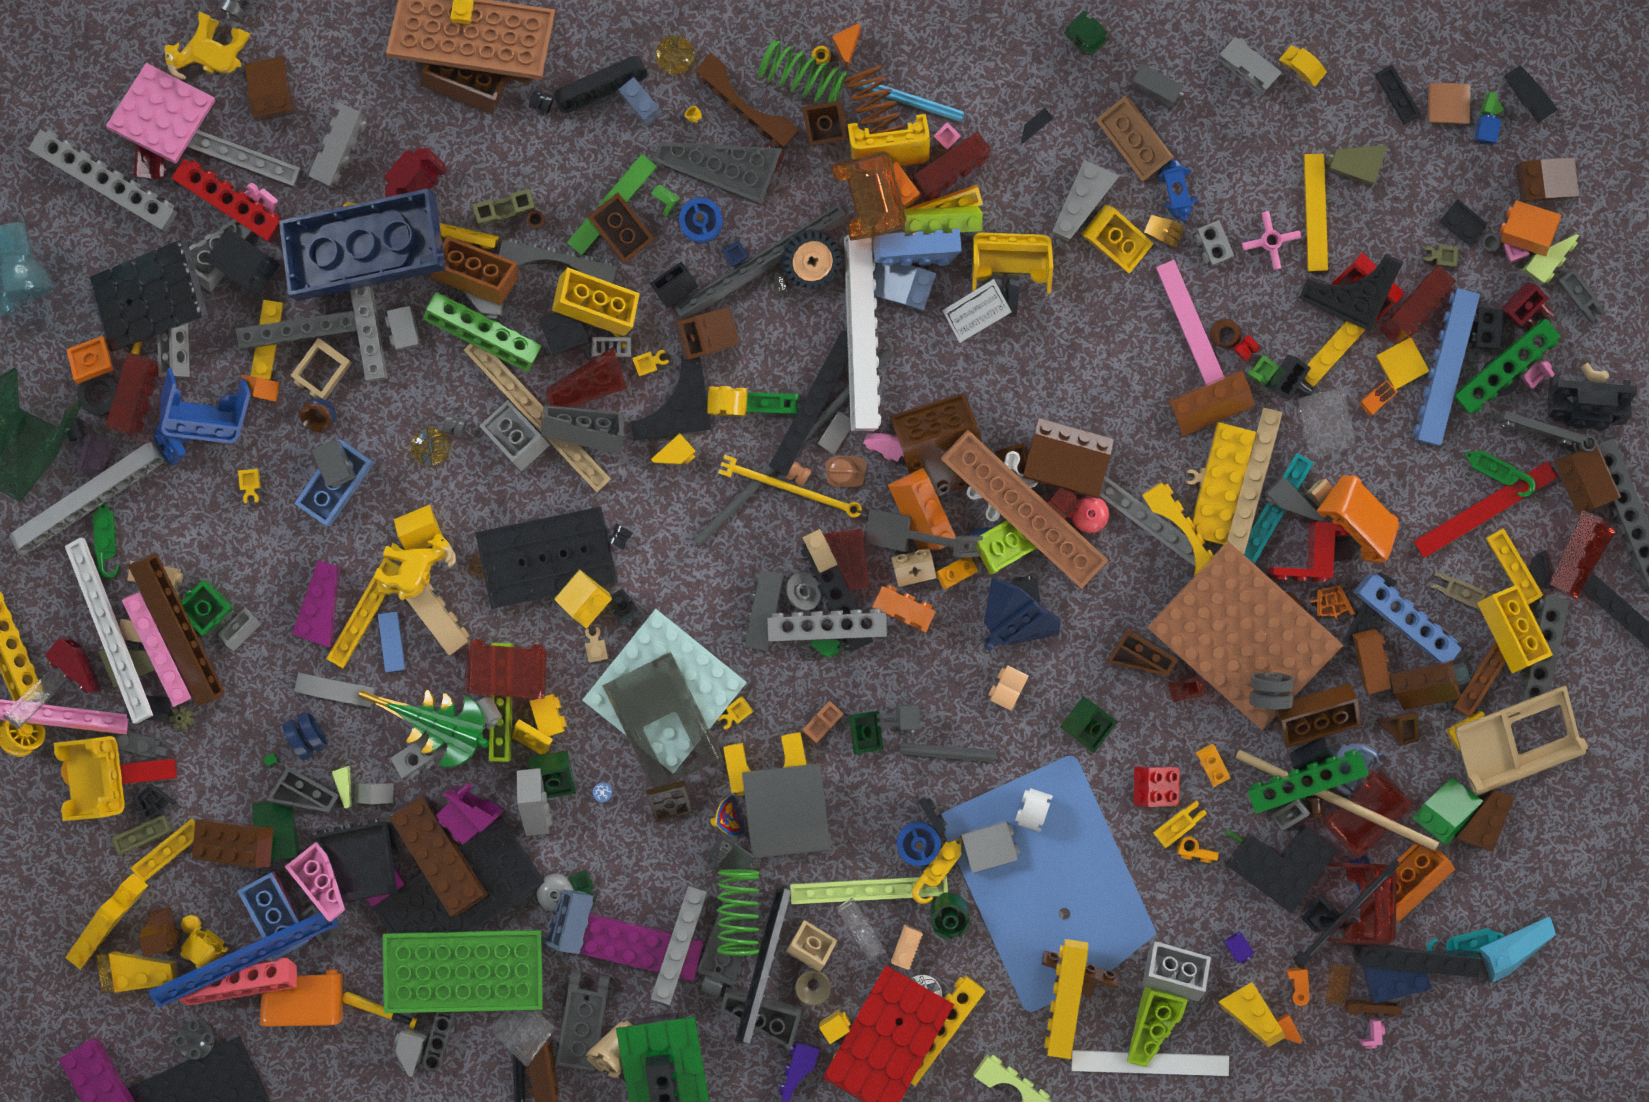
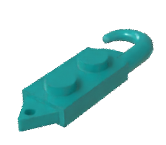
M1485 928L1453 936L1446 942V951L1458 949L1481 952V947L1503 938L1504 934ZM1437 938L1432 939L1428 943L1426 951H1433L1432 946L1438 942Z

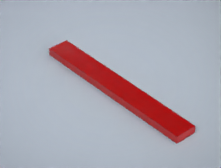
M1548 461L1526 473L1535 481L1534 492L1558 478ZM1518 478L1513 485L1502 487L1414 540L1413 543L1422 558L1429 556L1525 498L1518 496L1517 493L1528 491V483Z

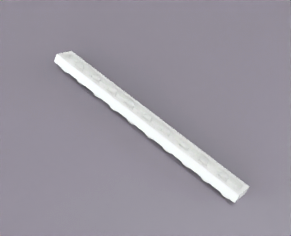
M79 538L66 545L65 548L133 724H138L153 716V713L85 538Z

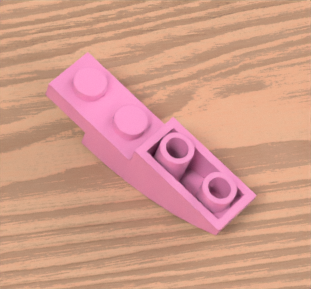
M885 433L866 435L863 444L869 450L882 453L890 461L895 460L898 462L901 456L904 457L897 435Z

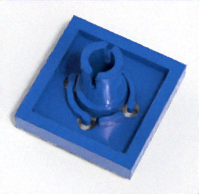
M160 423L153 431V439L162 448V455L165 461L169 462L171 467L178 464L186 454L182 443L192 439L167 436L162 432Z

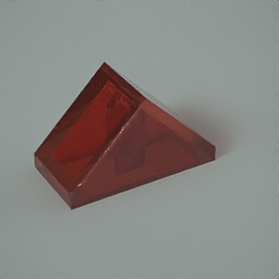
M1196 675L1168 683L1173 702L1205 696L1201 676Z

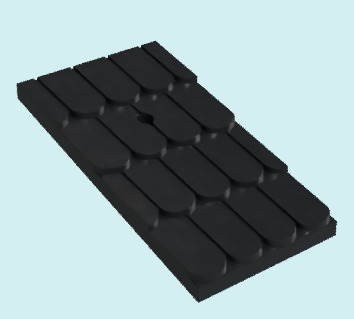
M187 239L172 242L90 277L95 298L99 305L98 309L101 320L104 323L103 327L106 338L109 341L110 352L123 349L208 315Z
M602 507L475 532L491 609L556 596L579 569L600 586L617 583L610 545L607 541L608 536Z

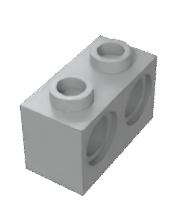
M1220 220L1195 231V241L1198 246H1202L1204 251L1202 253L1203 260L1206 264L1209 263L1210 267L1234 257ZM1205 231H1211L1214 234V239L1207 240L1204 236ZM1213 249L1221 251L1220 258H1215L1212 255Z

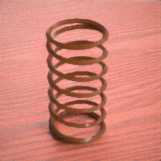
M882 65L848 77L843 81L848 83L845 86L847 89L877 82L850 98L852 101H857L882 94L855 109L856 113H863L885 107L860 121V125H868L887 120L869 130V134L900 131L906 128V126L900 125L877 131L899 119L900 113L872 119L894 107L897 103L896 101L867 107L891 94L892 89H883L864 94L886 82L887 77L885 76L859 82L881 70Z

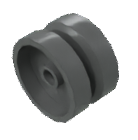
M1276 672L1252 674L1250 686L1255 690L1250 692L1249 703L1264 709L1291 708L1294 696L1290 691L1294 689L1295 678L1288 674Z

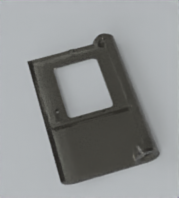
M671 652L602 685L652 788L670 784L708 765L712 768L721 763L720 759L723 757ZM672 712H676L699 760L673 774L666 775L644 732V726Z

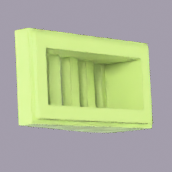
M347 766L332 771L345 809L352 806L350 768Z

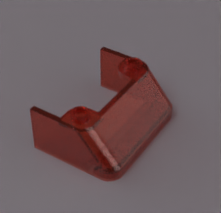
M1328 863V867H1346L1347 879L1351 883L1360 884V895L1388 866L1387 864ZM1396 871L1360 906V923L1348 925L1345 939L1327 938V942L1390 944L1395 940Z

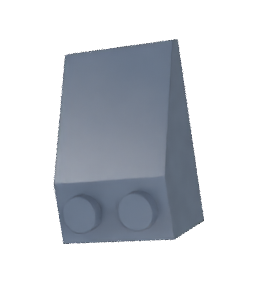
M878 263L873 279L876 280L874 296L923 312L936 273L912 265L902 266L900 263H893L892 265L884 266L882 263Z

